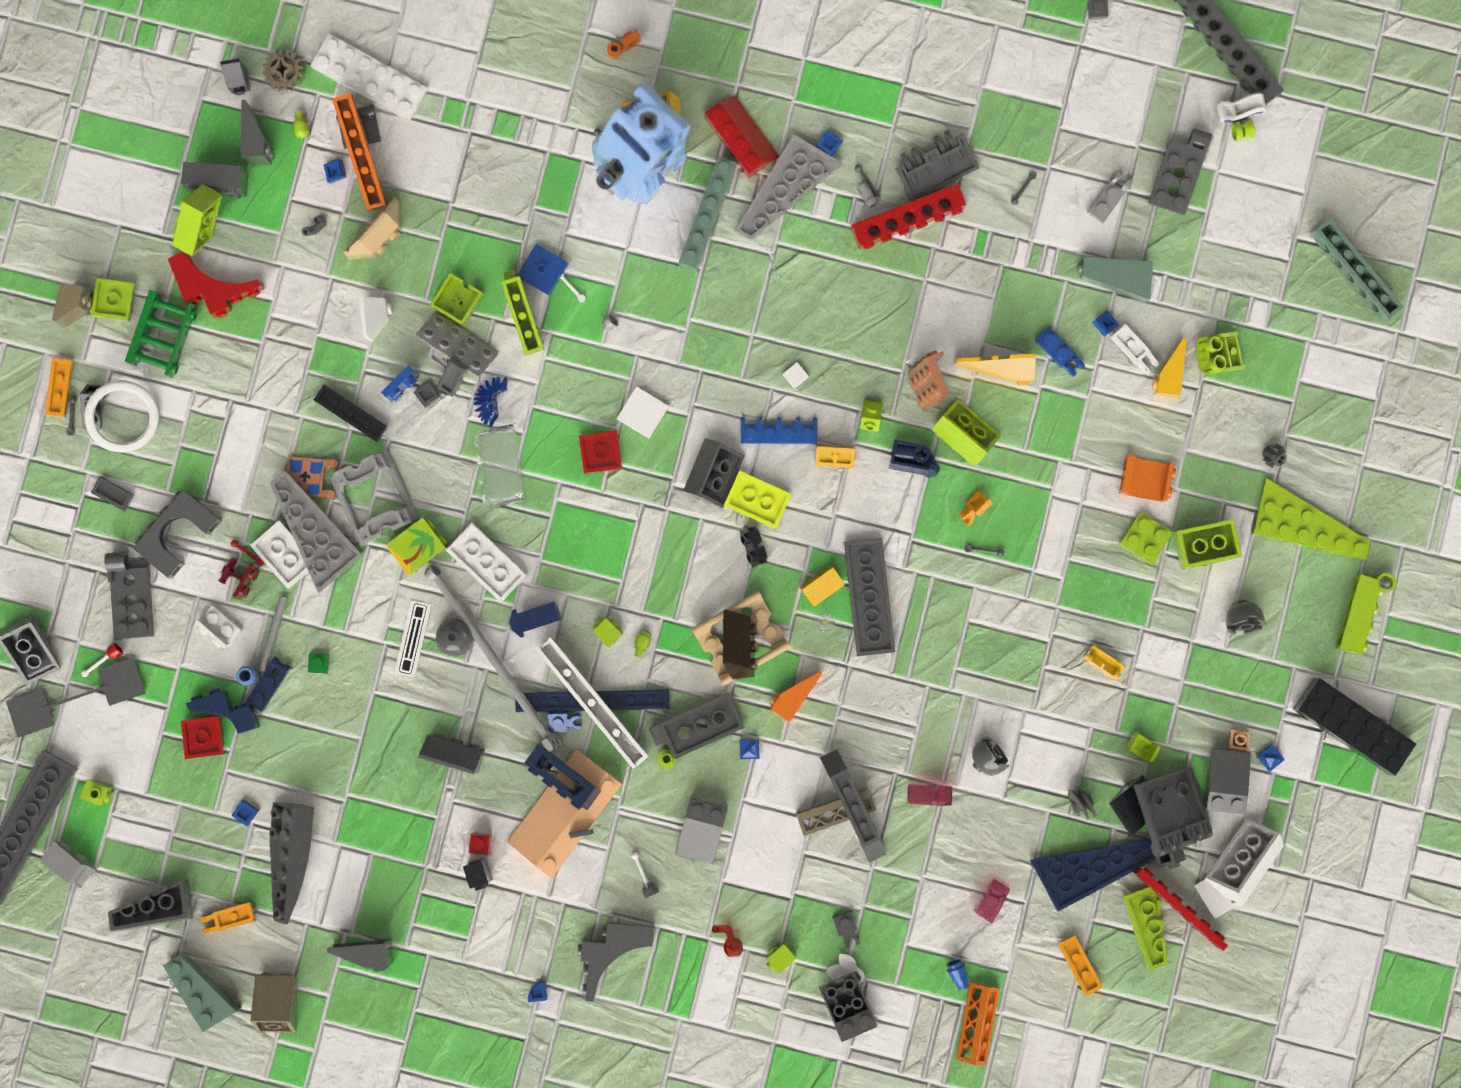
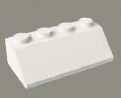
M1246 818L1205 879L1226 898L1244 905L1283 848L1284 844L1280 833Z

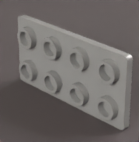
M435 312L415 335L416 338L430 346L427 358L444 370L449 360L454 357L469 367L468 373L479 378L498 356L497 351L439 312Z

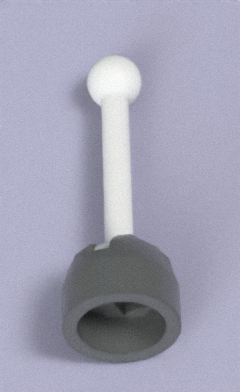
M633 852L631 857L635 860L645 882L642 888L644 897H650L658 893L659 890L654 883L648 882L638 859L639 854Z

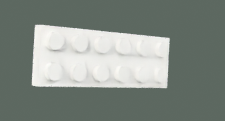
M328 34L310 65L314 70L409 122L428 91V88L331 34Z

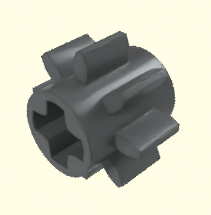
M1278 443L1275 446L1268 445L1262 453L1265 464L1271 468L1275 465L1277 467L1283 465L1287 458L1284 447Z

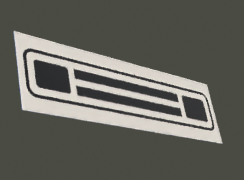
M411 600L394 673L415 678L431 604Z

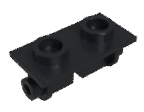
M753 526L740 531V539L745 546L746 557L751 567L767 563L768 556L764 545L757 547V544L762 542L759 529Z

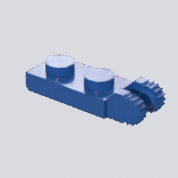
M1050 327L1035 340L1071 376L1074 377L1077 373L1067 364L1070 359L1081 369L1085 367L1084 362L1075 355L1076 353Z

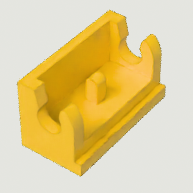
M816 444L815 466L854 468L855 447Z
M828 566L799 588L815 607L844 586L845 583L832 566Z

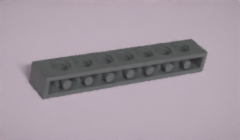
M1173 0L1182 7L1183 14L1193 21L1194 28L1205 36L1206 43L1210 47L1213 46L1217 51L1218 58L1228 65L1229 72L1240 80V85L1245 91H1248L1250 94L1259 92L1264 94L1266 105L1284 91L1213 0ZM1197 9L1204 10L1205 15H1200ZM1209 24H1215L1217 30L1210 29ZM1221 38L1227 39L1229 45L1222 44ZM1232 53L1239 54L1240 60L1234 59ZM1244 68L1251 69L1252 74H1246ZM1256 83H1262L1264 89L1257 88Z

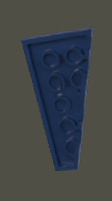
M1149 839L1029 860L1056 911L1059 912L1130 874L1137 866L1141 868L1156 860V857L1151 849L1152 841Z

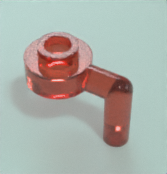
M714 925L712 927L713 933H726L727 939L724 942L725 954L728 957L740 956L743 951V944L739 938L734 937L732 926Z

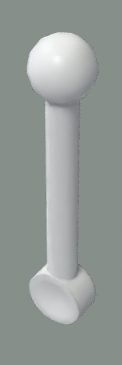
M563 273L561 279L575 293V295L578 297V301L583 303L585 301V296L581 295L572 286V284L564 277Z

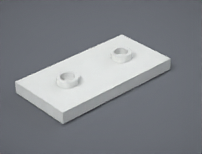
M471 523L446 549L456 561L501 603L528 576L474 523Z

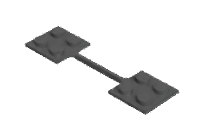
M132 657L98 669L101 680L99 688L50 704L47 702L44 690L40 689L6 701L17 737L19 738L54 726L51 709L54 706L103 691L109 706L146 694L135 658Z

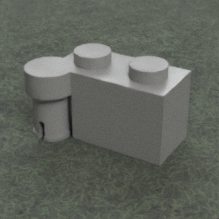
M54 841L40 861L66 883H75V886L82 888L88 877L92 876L97 869L85 861L86 858L82 854L72 851V846L67 842Z

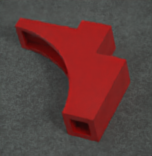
M185 252L168 258L184 301L188 304H197L204 298L209 313L214 318L227 316V312L232 311L230 303H240L243 301L242 298L257 296L261 293L260 291L264 290L262 282L258 279L245 283H227L215 280L202 273L194 264L190 255Z

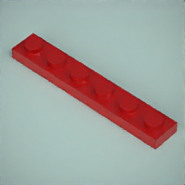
M1138 866L1134 869L1133 873L1215 947L1222 951L1228 947L1224 942L1225 937L1218 931L1214 933L1210 929L1211 925L1203 918L1199 920L1195 916L1197 912L1190 906L1185 907L1181 903L1183 900L1177 894L1173 893L1171 895L1167 891L1168 886L1161 880L1157 882L1152 878L1154 874L1146 867L1142 869Z

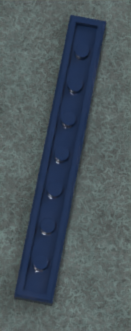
M669 690L596 691L611 710L670 709ZM571 692L523 693L536 712L585 711ZM515 699L516 712H524L520 704Z

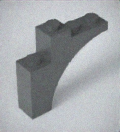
M608 922L607 926L603 927V938H606V941L584 939L582 944H579L578 956H581V961L589 962L584 967V976H587V984H583L582 996H586L585 1001H594L599 979L615 959L633 949L653 946L655 925Z

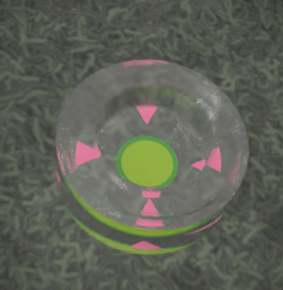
M822 613L816 618L815 624L818 630L828 632L833 629L835 620L831 614Z

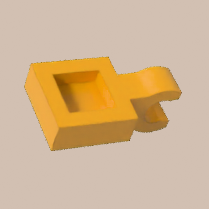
M977 491L965 503L967 508L960 512L959 517L969 526L974 521L975 514L980 516L992 502L980 491Z

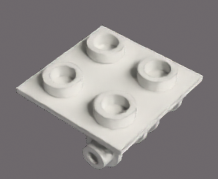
M1206 879L1194 885L1214 919L1236 906H1242L1226 898Z

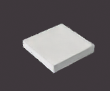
M636 387L617 420L650 439L669 406Z

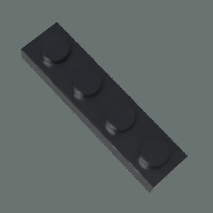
M324 384L313 399L377 443L388 428V426Z

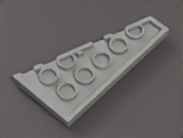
M793 134L735 232L749 241H753L838 169L842 162Z
M284 470L270 482V485L319 594L361 558L362 554Z

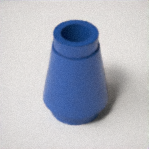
M961 959L949 962L947 964V972L958 987V990L969 987L965 963H962Z

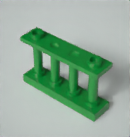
M149 290L124 362L136 367L138 363L144 362L165 369L164 375L173 378V375H176L178 372V361L192 321H195L197 318V306L189 303L188 308L171 304L162 301L161 294ZM162 308L184 315L182 325L178 326L156 319V316H154L156 310ZM156 326L178 333L175 344L150 337L148 334L150 327ZM150 344L171 351L169 362L144 355L142 352L144 345Z

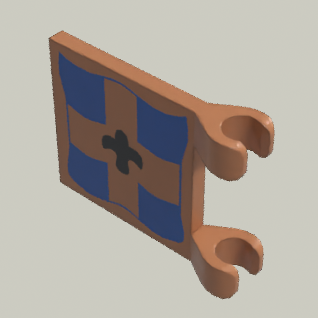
M288 456L286 472L309 497L336 499V492L323 490L325 467L338 469L339 461Z

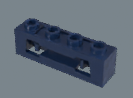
M537 744L524 762L529 766V772L536 777L538 774L543 777V783L549 787H556L558 789L556 793L563 798L569 797L572 800L571 804L579 810L581 807L588 810L601 793L593 784L539 744ZM552 766H554L572 781L582 784L584 788L575 784L571 789L552 773L544 771L542 768L550 771Z

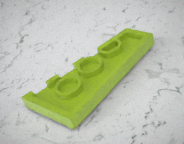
M1148 886L1122 896L1147 969L1151 971L1167 965L1166 942L1163 936L1164 924L1160 909L1162 906L1159 896Z

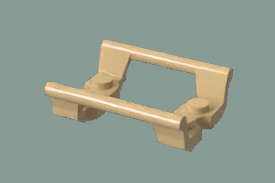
M759 591L725 609L737 612L744 607L751 609L752 620L757 624L760 635L771 644L769 652L756 658L758 666L791 648L778 625H771L769 623L771 613ZM723 611L691 629L703 651L710 652L713 655V660L710 663L724 686L735 679L730 677L723 664L722 643L718 637L710 632L712 625L723 620Z

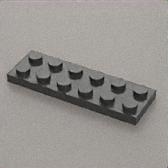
M882 538L844 542L857 656L893 653L895 652Z

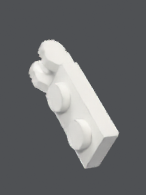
M1126 324L1110 336L1117 346L1146 375L1151 371L1141 361L1145 356L1153 366L1157 367L1159 365V362L1150 353L1151 351Z

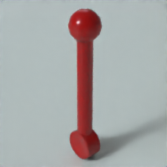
M236 540L231 541L230 545L232 547L238 548L255 560L258 566L265 564L262 559L257 558L241 547Z

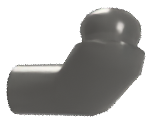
M322 215L314 218L315 225L302 228L304 236L316 235L326 226V221Z

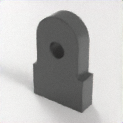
M593 829L569 833L570 838L594 834Z

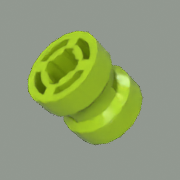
M1252 119L1245 120L1243 123L1234 122L1231 124V133L1235 142L1241 141L1243 138L1250 139L1255 137V126Z

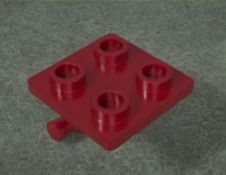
M230 558L229 563L224 565L221 571L222 575L218 581L226 584L227 579L232 576L240 580L232 597L241 600L243 597L246 598L251 588L249 585L251 581L257 579L260 573L258 570L259 566L250 563L245 574L241 576L234 572V566L238 561Z

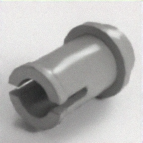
M864 183L857 188L865 201V206L872 208L878 204V197L874 196L868 183Z

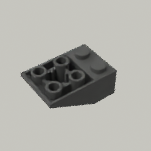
M855 972L819 987L841 1042L878 1027Z

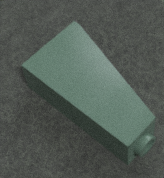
M1083 257L1081 262H1078L1077 273L1080 274L1081 280L1141 302H1148L1151 299L1153 261Z

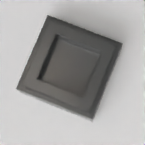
M429 381L413 392L425 408L440 398V395Z

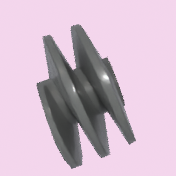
M1078 786L1074 789L1075 793L1071 789L1068 790V798L1076 816H1079V812H1082L1085 818L1089 820L1087 808L1094 817L1096 816L1093 806L1094 802L1086 790L1083 791Z

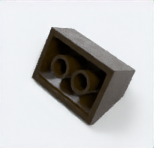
M723 610V664L732 679L755 677V670L758 668L757 659L755 658V652L758 651L757 641L755 640V635L758 634L757 624L753 623L750 616L730 610Z

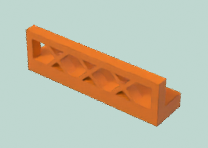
M970 982L957 1060L973 1065L987 1064L999 987ZM975 988L982 989L981 997L978 1000L974 996ZM973 1008H976L978 1014L977 1018L973 1020L971 1011ZM970 1027L974 1030V1037L971 1039L968 1036V1029ZM967 1046L971 1050L970 1058L964 1057V1051Z

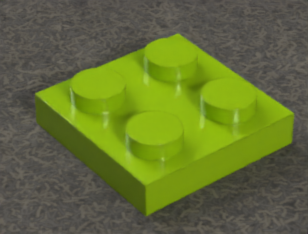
M96 278L91 316L130 322L136 284Z
M1139 512L1119 544L1152 565L1173 532L1144 513Z

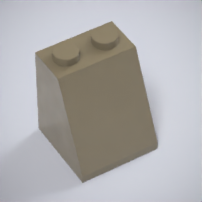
M262 973L261 975H255L250 1022L257 1032L296 1033L297 980L292 974L282 973L281 976H276L271 973Z

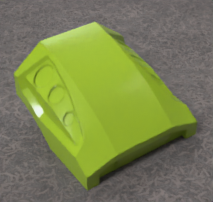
M1238 331L1198 338L1195 351L1199 369L1205 376L1245 369L1237 338Z

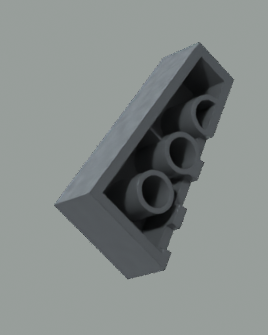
M181 879L174 884L109 911L110 932H121L193 919L189 881Z

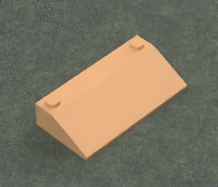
M578 749L575 750L566 764L601 791L590 808L586 810L581 807L579 810L571 804L572 800L569 797L563 798L556 793L558 790L556 787H548L507 842L550 878L554 877L583 837L570 838L569 833L589 829L623 784ZM561 771L556 776L571 789L575 784L584 788L582 784L572 781Z

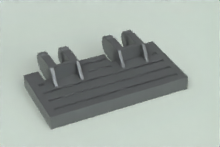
M948 130L945 131L944 136L950 146L948 150H945L941 139L935 136L934 142L937 147L922 154L925 163L922 162L917 150L912 148L911 155L917 164L913 168L905 153L900 154L904 165L896 167L895 170L910 201L927 196L979 169L964 134L955 137L958 146H956L951 133Z

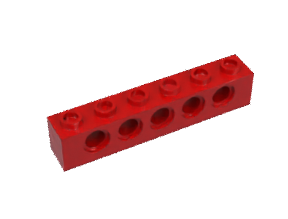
M955 184L851 224V231L858 248L867 250L874 247V243L879 241L885 243L892 240V236L897 234L903 236L910 233V229L916 227L917 229H922L928 226L927 223L935 221V223L940 222L949 214L953 216L958 215L965 209L966 202L959 185ZM947 201L949 207L944 209L939 205V202ZM925 207L929 208L932 214L924 215L922 209ZM910 214L914 217V221L907 222L904 216ZM893 221L896 224V228L889 229L886 223ZM870 228H876L879 234L876 236H872L869 234L868 230Z

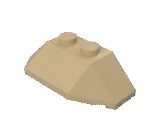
M394 197L343 252L348 259L376 258L387 250V245L391 240L395 241L399 237L401 231V212L398 199Z

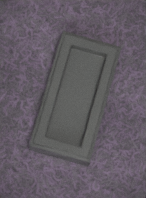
M452 357L437 387L451 397L455 396L469 367Z
M101 476L91 491L95 496L123 511L127 510L134 497V494Z

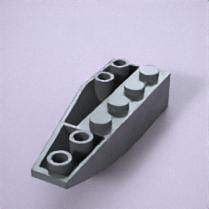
M273 802L271 828L269 830L273 921L288 924L307 869L311 847L314 807L303 804Z

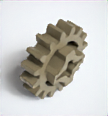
M279 50V55L272 52L273 58L267 57L268 64H263L266 70L262 74L267 76L265 81L270 83L272 89L276 87L278 92L282 88L288 92V87L295 90L294 84L300 85L299 78H304V75L301 73L305 70L301 66L302 61L297 59L295 53L291 55L289 50L285 54ZM286 60L293 62L294 65L288 64ZM273 77L279 78L281 82L274 80Z

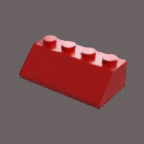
M736 96L720 101L704 113L705 120L748 179L779 158V155Z

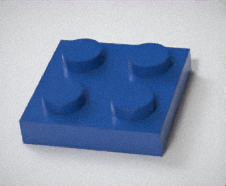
M408 365L381 393L390 402L398 401L404 395L403 391L407 387L411 388L417 383L419 376Z

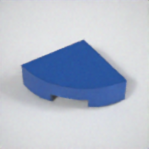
M546 980L540 981L532 987L528 995V1003L548 1000Z

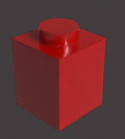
M471 833L468 853L489 855L492 834Z

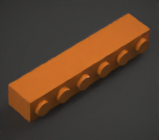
M348 93L332 98L367 210L370 211L387 206V200L353 94Z

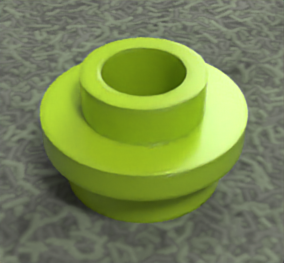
M668 749L661 751L657 757L658 764L664 769L672 768L677 760H674L671 751ZM668 755L670 757L669 763L663 761L664 756Z

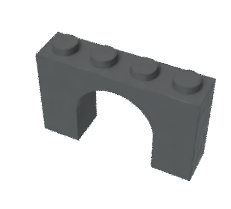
M186 490L178 491L173 496V502L161 510V516L148 525V531L144 536L141 535L136 539V545L133 547L136 552L170 579H173L185 564L165 546L164 533L167 526L177 519L184 518L190 520L205 534L210 535L222 521Z

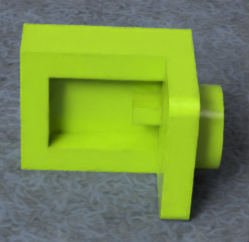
M863 401L860 429L879 431L883 402Z
M1134 732L1125 749L1139 758L1153 763L1154 759L1158 756L1161 746Z

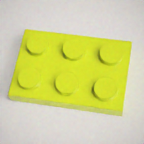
M739 471L724 506L776 529L792 494Z

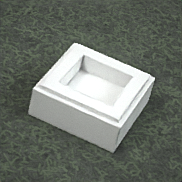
M795 363L782 374L793 389H796L809 378L798 363Z

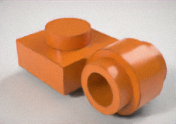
M637 30L629 31L622 37L620 44L617 42L610 43L607 47L609 57L612 59L621 57L624 51L627 52L641 42L640 34Z

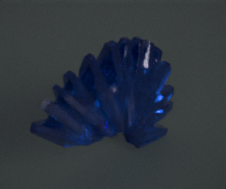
M493 377L492 385H490L488 380L485 381L487 389L480 385L479 387L482 390H476L479 393H475V395L479 397L474 398L476 400L474 405L482 406L476 409L475 412H481L478 417L481 418V421H484L485 425L489 422V427H492L499 416L496 399L498 393L500 394L508 390L507 377L502 382L500 377L496 379Z

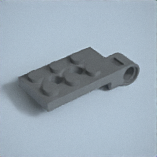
M1193 128L1187 144L1172 139L1169 140L1148 204L1181 215L1186 214L1212 138L1211 133ZM1175 168L1183 169L1184 176L1182 178L1174 176ZM1169 186H1175L1178 189L1176 196L1172 197L1168 194Z

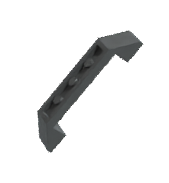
M838 750L820 757L861 843L868 862L870 863L887 855Z

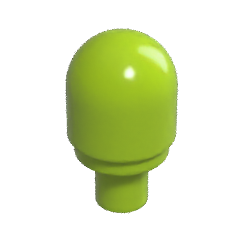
M297 111L295 112L296 120L293 121L294 133L298 138H306L309 135V125L307 119L303 118V112Z
M641 631L637 634L634 642V647L636 648L635 657L642 658L643 652L649 648L651 636L648 632Z

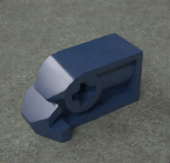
M894 440L889 469L924 475L927 478L938 474L940 467L928 447ZM918 454L922 455V460L919 459Z
M551 602L517 613V610L514 609L511 612L508 623L510 630L522 638L525 637L524 632L562 619L557 603Z

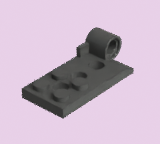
M127 552L106 553L104 563L108 582H110L114 640L153 637L149 562L147 560L129 562ZM129 575L135 578L132 586H128L125 582ZM131 594L136 597V602L133 605L127 603V597ZM132 613L137 615V622L135 624H130L128 621V617Z
M727 693L649 728L656 746L667 742L675 760L745 727L730 694ZM716 713H721L724 716V721L721 724L714 721ZM700 720L704 721L707 725L706 730L703 732L696 728V724ZM682 728L689 731V737L685 740L679 737V731Z

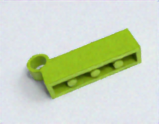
M514 269L504 272L505 281L501 283L524 353L527 356L542 351L544 347L521 277H517Z
M1382 573L1375 578L1362 574L1355 575L1335 649L1355 655H1362L1367 650L1368 641L1366 640L1368 634L1373 629V623L1371 622L1373 615H1376L1378 611V597H1381L1384 592L1392 591L1396 586V579L1392 574ZM1383 576L1387 577L1390 581V586L1387 589L1382 588L1380 585V579Z

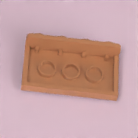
M935 350L927 353L925 357L921 358V361L912 366V370L908 373L910 387L913 391L915 390L917 404L923 409V412L932 409L949 395L936 363L944 356L943 351L937 353Z

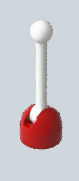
M113 642L107 647L106 655L87 670H82L81 675L87 677L89 672L108 658H119L124 654L123 650L116 642Z

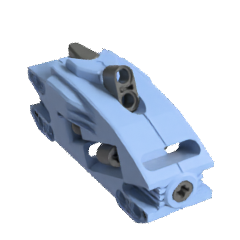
M648 83L641 85L634 92L632 103L626 107L618 108L614 112L603 132L592 141L594 165L597 167V185L601 189L607 190L611 195L616 194L620 200H624L627 197L633 204L637 201L648 204L659 193L660 186L666 181L664 177L669 170L672 169L675 172L687 157V153L684 151L686 135L690 132L691 128Z

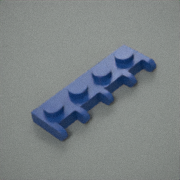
M741 417V444H817V417H813V425L800 424V417H796V424H781V417H777V424H762V417H758V424H745V417Z

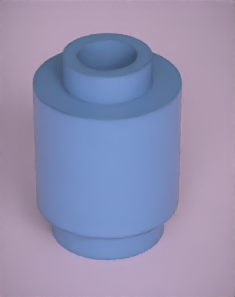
M243 666L237 671L236 678L240 684L251 686L259 680V672L252 666ZM249 672L251 674L250 679L247 678Z

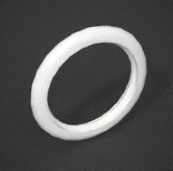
M125 380L112 381L96 389L90 396L84 413L85 425L92 439L101 447L119 453L131 452L147 444L154 436L159 422V410L155 399L143 386ZM115 390H127L139 395L149 410V423L145 432L136 440L128 443H117L106 439L99 432L95 424L94 413L98 402L103 396Z

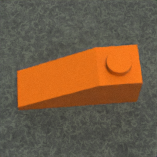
M818 672L782 692L779 696L775 694L769 703L772 705L771 710L790 722L822 674Z

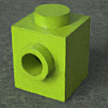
M600 618L593 625L595 628L593 632L608 648L623 635L618 630L619 624L613 618L610 621L607 618L604 620Z
M88 779L79 798L99 806H106L113 798V787L93 779Z
M783 942L778 947L774 945L767 951L768 956L766 960L768 962L766 965L773 973L777 971L780 974L797 958Z

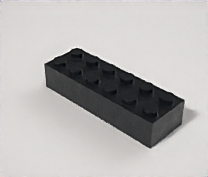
M1313 678L1293 708L1295 712L1391 776L1397 775L1416 746L1414 741L1321 678Z

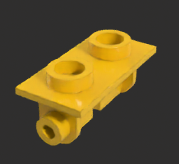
M1095 645L1084 656L1087 664L1089 663L1097 669H1102V673L1110 677L1111 680L1117 681L1121 675L1120 673L1126 667Z

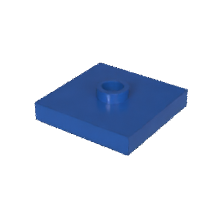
M536 244L518 272L517 277L520 276L522 281L550 296L569 263Z

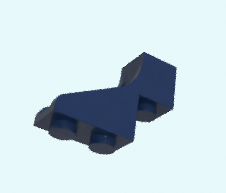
M217 688L209 691L208 696L202 697V695L190 698L191 702L186 703L187 708L191 711L225 716L234 724L238 734L260 727L253 706H246V703L235 706V710H233L227 690Z

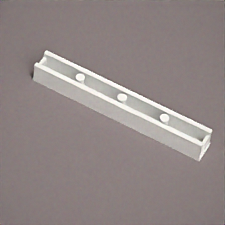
M552 637L536 649L632 768H635L649 757Z

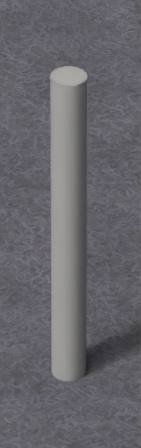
M279 597L258 670L265 672L287 601L286 597Z

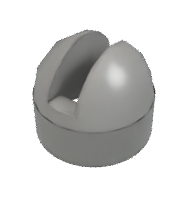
M609 313L603 318L602 326L605 324L606 330H613L619 325V322L613 314Z

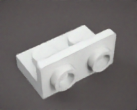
M213 605L200 620L195 622L198 625V631L205 636L208 634L212 637L211 642L218 648H228L243 631Z

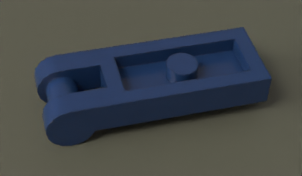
M275 656L245 702L263 712L291 670V666L281 663L280 659ZM275 668L280 670L279 675L273 673Z

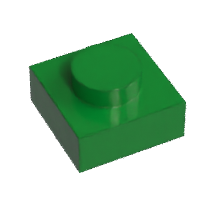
M309 653L308 672L328 674L329 654Z

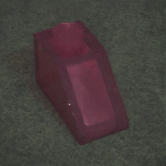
M908 784L907 804L952 806L953 786Z
M993 878L973 911L992 923L1001 910L1010 888Z

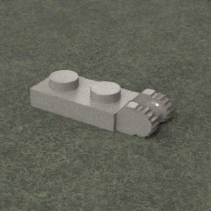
M1121 170L1112 182L1108 183L1088 211L1089 215L1102 224L1123 197L1125 190L1133 180L1131 177L1127 178L1122 188L1115 185L1122 177L1123 172Z

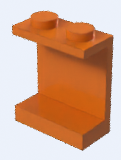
M1127 455L1124 461L1119 494L1166 502L1172 495L1170 483L1171 479L1174 480L1176 469L1173 468L1174 463L1165 464Z

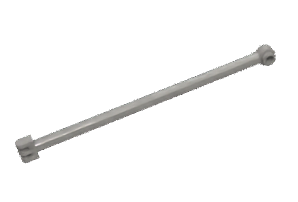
M435 564L430 565L424 573L426 579L436 583L458 617L469 627L474 640L544 739L542 744L546 750L551 752L560 747L562 743L556 733L552 735L448 586L440 568Z

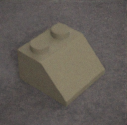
M60 283L52 321L63 327H68L90 312L93 294L83 287Z

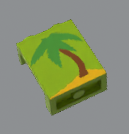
M422 517L386 544L408 576H413L417 573V569L441 551H446L447 549L445 546L447 541L441 534L439 536L434 531L436 527L430 519L426 520Z

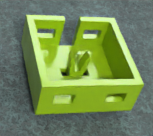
M450 273L430 306L465 327L484 294L471 285H468L469 289L464 287L465 283L463 280Z

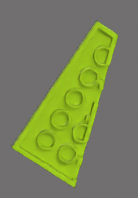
M1264 479L1252 534L1364 561L1367 559L1370 546L1369 540L1271 480Z

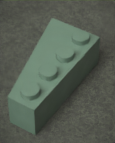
M186 953L178 955L163 965L202 1032L241 1009Z

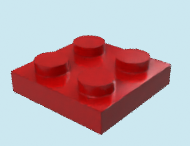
M617 430L579 436L584 474L622 469Z
M221 716L181 721L185 759L225 754Z

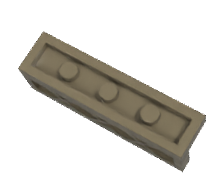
M867 788L859 791L858 793L862 800L866 798L869 800L871 808L866 809L867 812L876 811L870 789ZM840 799L797 813L796 816L803 836L848 821V816L845 817L839 814L841 807H843ZM831 812L835 814L832 822L826 823L820 820L823 813ZM837 815L842 817L841 819L835 820ZM809 818L816 820L814 828L806 831L803 821ZM819 822L824 824L817 827Z

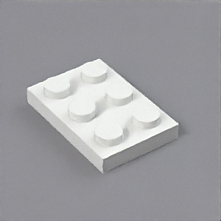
M280 520L250 545L287 589H290L308 573L292 533Z

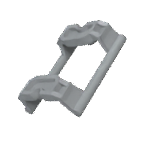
M389 452L371 455L361 460L360 467L353 468L349 465L333 473V476L329 478L360 548L366 546L368 542L383 536L382 531L387 527L394 531L407 524H414L419 520ZM380 469L389 471L405 507L398 511L390 510L371 518L366 522L365 526L360 528L344 494L343 486H353L374 477Z

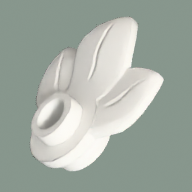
M839 954V964L832 965L826 969L827 975L833 981L852 972L858 974L857 979L860 985L864 981V972L856 966L855 959L847 954Z

